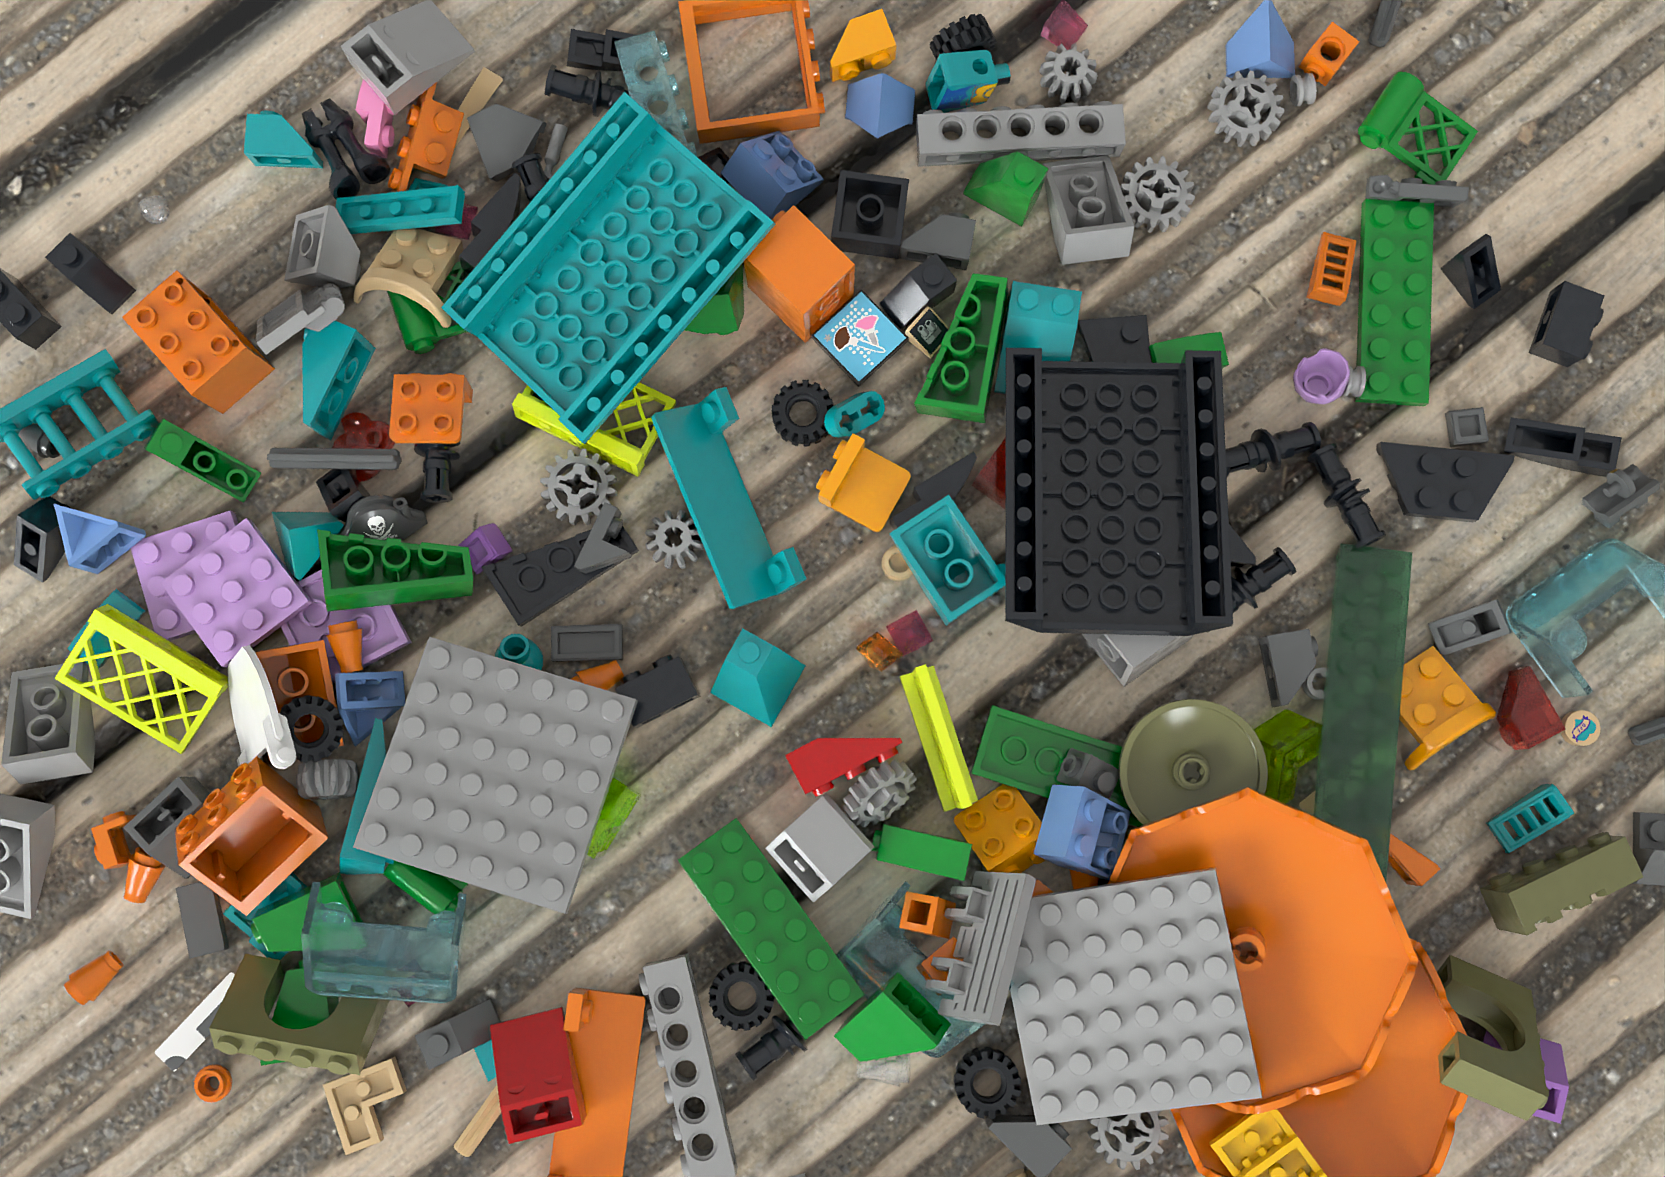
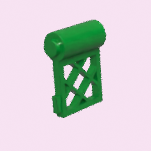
M1397 72L1394 74L1358 128L1360 141L1366 147L1371 149L1384 148L1417 172L1414 178L1422 179V184L1435 185L1437 181L1447 180L1478 132L1426 93L1422 82L1407 72ZM1423 105L1433 112L1435 124L1421 126L1419 111ZM1453 127L1463 134L1464 137L1459 145L1448 146L1445 129ZM1436 130L1440 148L1426 150L1423 132ZM1414 134L1417 151L1408 152L1398 145L1403 135ZM1441 153L1444 168L1440 174L1429 167L1427 155Z
M460 262L455 263L446 280L452 282V285L445 298L437 295L444 304L463 282L462 278L465 271L461 268ZM387 291L407 350L414 351L415 354H424L432 351L435 348L434 344L439 340L468 332L459 324L443 328L436 317L419 303L398 293Z
M395 860L393 864H388L383 876L439 919L445 915L451 918L464 902L460 896L468 883Z

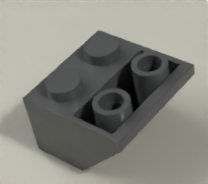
M177 777L123 828L148 855L185 879L189 878L191 874L178 865L175 832L178 824L187 815H194L203 807V803L210 793L196 777Z

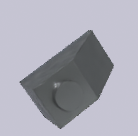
M962 213L940 215L902 241L900 259L923 263L937 253L947 267L967 270L976 220L969 219L967 215Z
M1309 629L1268 635L1258 639L1272 708L1289 705L1316 665L1315 657L1318 656V644L1315 637L1310 635Z
M490 998L415 1035V1038L430 1070L491 1040L490 1025L499 1023L501 1020Z
M996 1115L995 1119L988 1117L985 1120L988 1128L1036 1177H1046L1072 1150L1066 1140L1070 1134L1059 1123L1036 1125L1035 1115Z

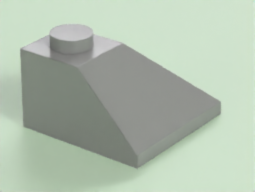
M327 205L296 215L284 281L321 287L328 282L336 284V286H339V289L355 285V281L358 279L361 271L359 264L360 250L334 206Z

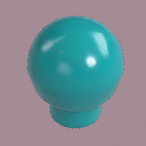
M521 634L506 636L495 652V657L542 670L543 654L540 648L532 640Z

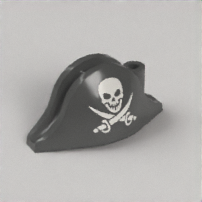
M373 495L357 501L350 508L347 521L337 535L349 536V533L364 535L365 538L387 540V538H394L403 541L428 522L425 513L409 508L405 498L395 499L386 495Z

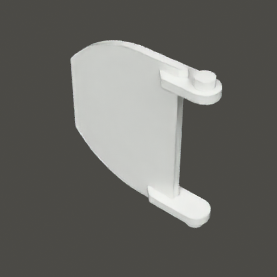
M250 645L243 646L228 664L230 703L241 754L237 759L238 767L243 763L249 764L256 756L263 761L262 756L268 752L269 759L274 767L286 769L296 759V752L287 718L278 713L268 678L256 653Z

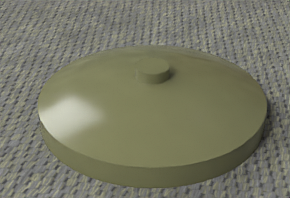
M1200 699L1175 700L1160 705L1144 715L1134 725L1125 739L1118 766L1122 795L1133 815L1143 825L1246 787L1265 794L1268 779L1265 752L1251 726L1229 708Z

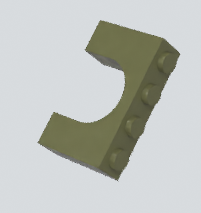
M245 954L209 1027L214 1048L230 1055L241 1053L255 1056L263 1061L280 1060L290 1062L301 1068L312 1066L328 1069L332 1073L339 1075L347 1073L360 1075L390 1000L387 979L351 973L337 1008L327 1019L309 1028L288 1029L277 1025L269 1018L284 981L281 960Z
M1449 955L1437 973L1444 986L1446 997L1456 1013L1484 1027L1497 1040L1502 1050L1457 1031L1438 1055L1440 1083L1528 1121L1537 1109H1542L1545 1106L1549 1097L1532 990Z

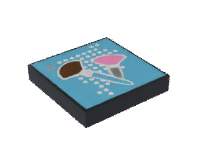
M862 289L811 335L815 343L858 387L909 340L901 329Z

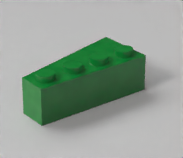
M972 274L956 309L951 326L942 340L937 357L928 371L923 388L914 402L917 413L986 423L1009 291L1008 278Z
M317 529L327 612L472 596L474 580L469 547L427 542L413 544L401 542V539L394 538L379 540L365 538L364 535L349 533V536L331 534V531Z

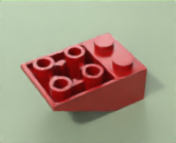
M817 738L786 754L785 757L805 795L813 792L816 798L833 789L832 780L843 774L849 780L865 772L867 769L864 763L875 757L878 763H881L899 753L896 746L903 742L901 738Z
M563 1007L490 1025L499 1103L508 1144L582 1126L587 1116L568 1031L564 1030L565 1016Z

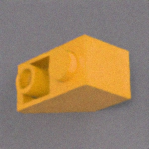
M883 9L849 21L830 61V77L832 82L840 79L843 81L851 80L862 71L871 68L875 70L882 69L895 60L896 42Z

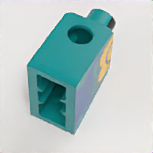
M988 50L939 54L925 83L932 110H941L943 113L987 102L996 86L1010 83V68L1007 63L994 65L991 53Z

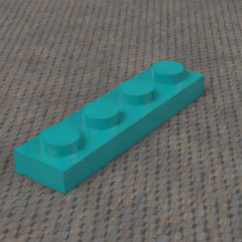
M459 185L343 197L337 198L336 209L350 234L462 224L465 191Z

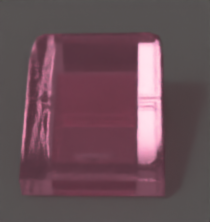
M1061 0L1045 22L1041 36L1057 47L1062 43L1067 50H1070L1071 45L1075 42L1077 43L1088 25L1066 1Z

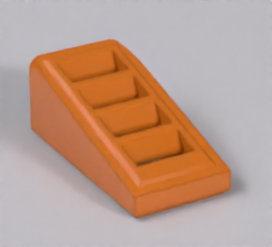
M1326 232L1321 234L1306 298L1340 306L1346 301L1357 240ZM1333 244L1345 247V253L1330 250L1328 245ZM1329 256L1343 260L1342 264H1338L1326 261V257ZM1324 269L1339 271L1340 274L1337 276L1325 273ZM1326 280L1337 283V287L1324 285L1322 281Z
M1366 825L1361 829V833L1406 884L1423 886L1441 869L1436 863L1383 828Z

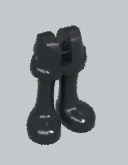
M329 98L320 103L325 111L327 120L331 121L330 124L324 127L322 126L323 122L316 117L311 108L302 113L306 128L305 137L313 147L321 149L331 168L329 191L336 200L337 198L356 196L360 191V183L341 156L335 144L336 139L340 140L350 155L357 172L364 182L377 184L385 180L389 175L390 166L387 161L379 155L365 151L352 132L354 126L352 117L348 111L341 109L333 100Z

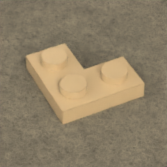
M396 1057L363 1068L360 1075L347 1074L323 1084L345 1155L384 1140L373 1105L407 1091Z

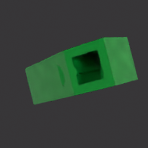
M163 418L144 447L145 450L243 503L261 475V472Z

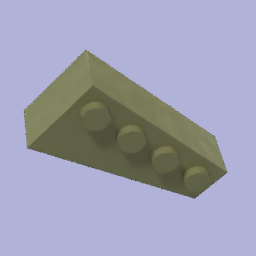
M1609 832L1595 834L1587 838L1588 844L1577 848L1575 845L1561 848L1554 852L1556 857L1545 862L1543 859L1533 860L1522 865L1523 871L1511 875L1510 872L1490 878L1491 884L1480 888V891L1496 928L1527 936L1537 931L1535 924L1546 921L1547 923H1553L1563 918L1560 910L1581 909L1592 903V894L1595 893L1598 897L1607 896L1643 878V874L1626 837L1611 836Z

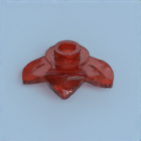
M353 412L341 418L342 427L346 433L340 435L334 441L332 448L392 449L395 442L389 437V424L383 421H372L364 413ZM377 432L379 435V440L375 444L374 435ZM355 469L359 482L368 481L381 471Z

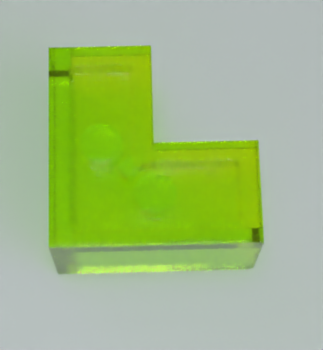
M1285 709L1253 729L1262 744L1267 761L1268 779L1265 795L1286 804L1294 799L1298 769L1319 754L1322 724Z
M614 777L612 778L587 853L593 859L605 855L641 797L640 793Z

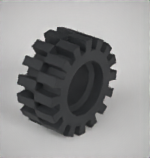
M970 14L967 19L965 16L961 17L959 22L955 23L953 21L949 23L950 27L947 29L942 28L939 31L940 34L935 35L929 45L937 60L939 54L978 50L990 51L995 48L997 41L985 17L982 14Z
M795 380L791 382L789 387L784 385L780 389L781 393L779 395L776 394L774 397V405H772L771 410L772 419L777 433L781 434L783 440L786 442L789 440L795 446L804 444V447H807L812 442H815V444L821 442V438L823 436L826 438L829 434L825 428L824 421L827 411L834 406L832 398L830 399L829 392L825 388L822 390L820 384L816 382L809 384V380H802L803 383H797ZM800 401L810 402L817 411L815 420L806 426L795 424L789 415L791 407Z
M305 695L292 699L291 702L281 708L280 714L287 718L296 752V759L300 760V762L321 761L320 759L329 757L332 754L331 752L340 745L341 737L344 734L343 719L337 708L327 700L318 696ZM308 714L319 717L324 725L321 737L311 743L300 741L294 733L296 721Z
M740 961L736 964L731 963L722 969L714 978L709 990V1006L712 1007L713 1016L715 1019L718 1018L721 1021L720 1024L724 1027L726 1025L732 1027L731 1030L738 1031V1029L747 1031L754 1026L758 1027L761 1025L762 1021L769 1016L775 999L752 965L746 963V961ZM746 982L754 988L756 1001L750 1008L739 1010L730 1004L728 991L733 984Z
M985 1047L982 1050L975 1048L973 1053L969 1055L966 1053L962 1057L963 1061L961 1063L958 1062L956 1075L954 1074V1088L961 1104L965 1106L968 1112L971 1114L972 1112L975 1113L979 1118L984 1119V1116H989L990 1119H995L996 1115L1000 1113L1004 1116L1008 1113L1007 1109L1010 1106L1014 1108L1017 1104L1015 1100L1021 1094V1077L1015 1064L1002 1051L998 1049L993 1050L991 1047ZM982 1069H993L1001 1077L1000 1089L992 1096H982L974 1089V1077Z

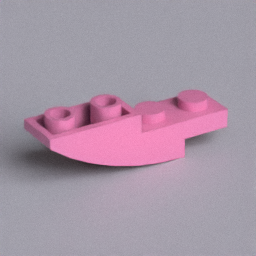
M363 79L355 110L364 123H367L364 145L370 153L387 158L388 147L393 146L395 137L392 126L394 113Z

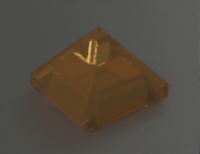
M878 631L856 647L867 664L881 672L899 660L903 655Z

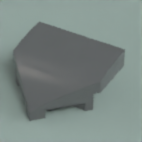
M497 103L467 118L489 179L496 182L515 172L512 167L514 161L533 153L539 133H544L547 124Z

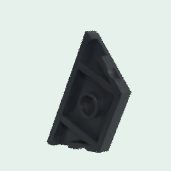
M1389 442L1376 444V451L1378 455L1382 454L1389 474L1387 477L1390 484L1398 494V503L1403 515L1472 523L1478 521L1514 462L1515 455Z

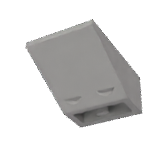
M426 0L370 23L341 45L350 64L394 115L475 52L474 48L432 0Z

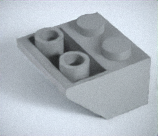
M825 793L765 849L810 900L814 902L874 848V845L831 797Z

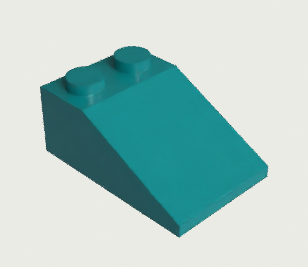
M1016 281L1012 282L1008 293L994 392L1006 394V348H1042V361L1071 360L1082 291Z
M336 320L319 332L306 328L302 344L303 423L329 440H332L376 349L356 329Z
M950 495L945 496L889 534L926 597L946 626L1005 587V576Z

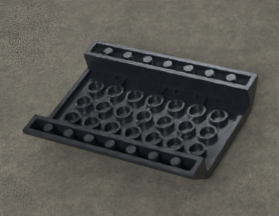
M1006 348L1005 621L1039 633L1190 636L1233 625L1221 351L1185 350L1181 363L1042 361V348Z

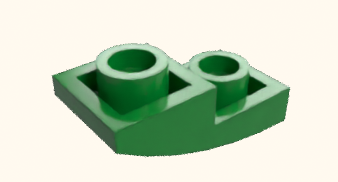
M1221 332L1187 336L1149 346L1153 363H1181L1185 350L1221 351L1222 369L1229 365Z

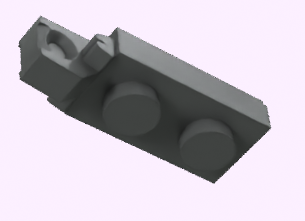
M1378 175L1367 179L1365 199L1434 203V206L1454 208L1468 199L1469 187L1457 186V182L1451 180L1437 181L1435 185L1422 184L1423 180L1419 178H1405L1399 183L1398 181H1393L1389 175Z

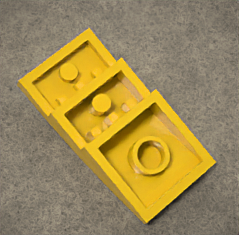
M1277 1109L1255 1115L1247 1114L1209 1142L1233 1177H1327Z

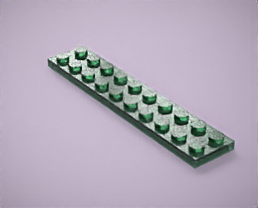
M1340 543L1337 550L1313 816L1367 839L1386 882L1413 552L1366 546L1357 550L1355 545Z

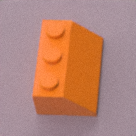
M324 640L254 651L268 678L278 713L292 699L305 695L321 697L336 707ZM311 714L300 717L294 725L295 736L305 743L318 740L324 730L322 720ZM342 737L339 746H344Z

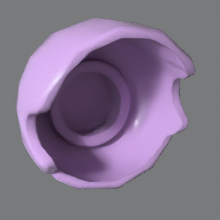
M1327 348L1320 349L1314 356L1304 357L1293 375L1295 391L1309 403L1328 404L1335 401L1343 394L1350 378L1349 363L1340 352Z

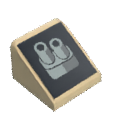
M927 306L907 328L905 335L909 338V342L931 359L941 348L942 340L949 327Z

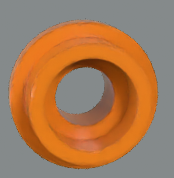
M212 1064L201 1069L194 1081L196 1094L206 1102L222 1100L229 1094L232 1087L230 1072L218 1064ZM212 1076L219 1080L218 1089H214L210 1085V1078Z

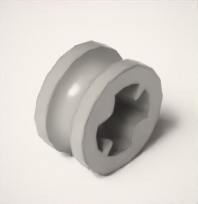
M1306 73L1303 78L1300 75H1293L1290 81L1292 104L1294 106H1301L1303 101L1306 104H1313L1317 92L1314 75Z
M1349 365L1350 378L1341 396H1347L1351 393L1353 397H1360L1366 384L1365 368L1357 366L1355 369H1352Z
M1319 667L1312 669L1302 684V688L1306 695L1312 699H1326L1336 693L1338 679L1332 670ZM1315 675L1318 678L1325 677L1328 684L1324 685L1327 688L1325 692L1322 689L1315 690L1312 683L1316 682L1313 679Z

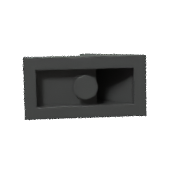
M604 502L574 565L580 572L587 574L632 557L629 552L608 543L610 538L615 539L618 536L623 525V520L620 519L622 513L617 507Z
M1498 599L1428 623L1442 656L1512 633Z
M1633 812V855L1643 874V878L1633 882V884L1665 886V814Z

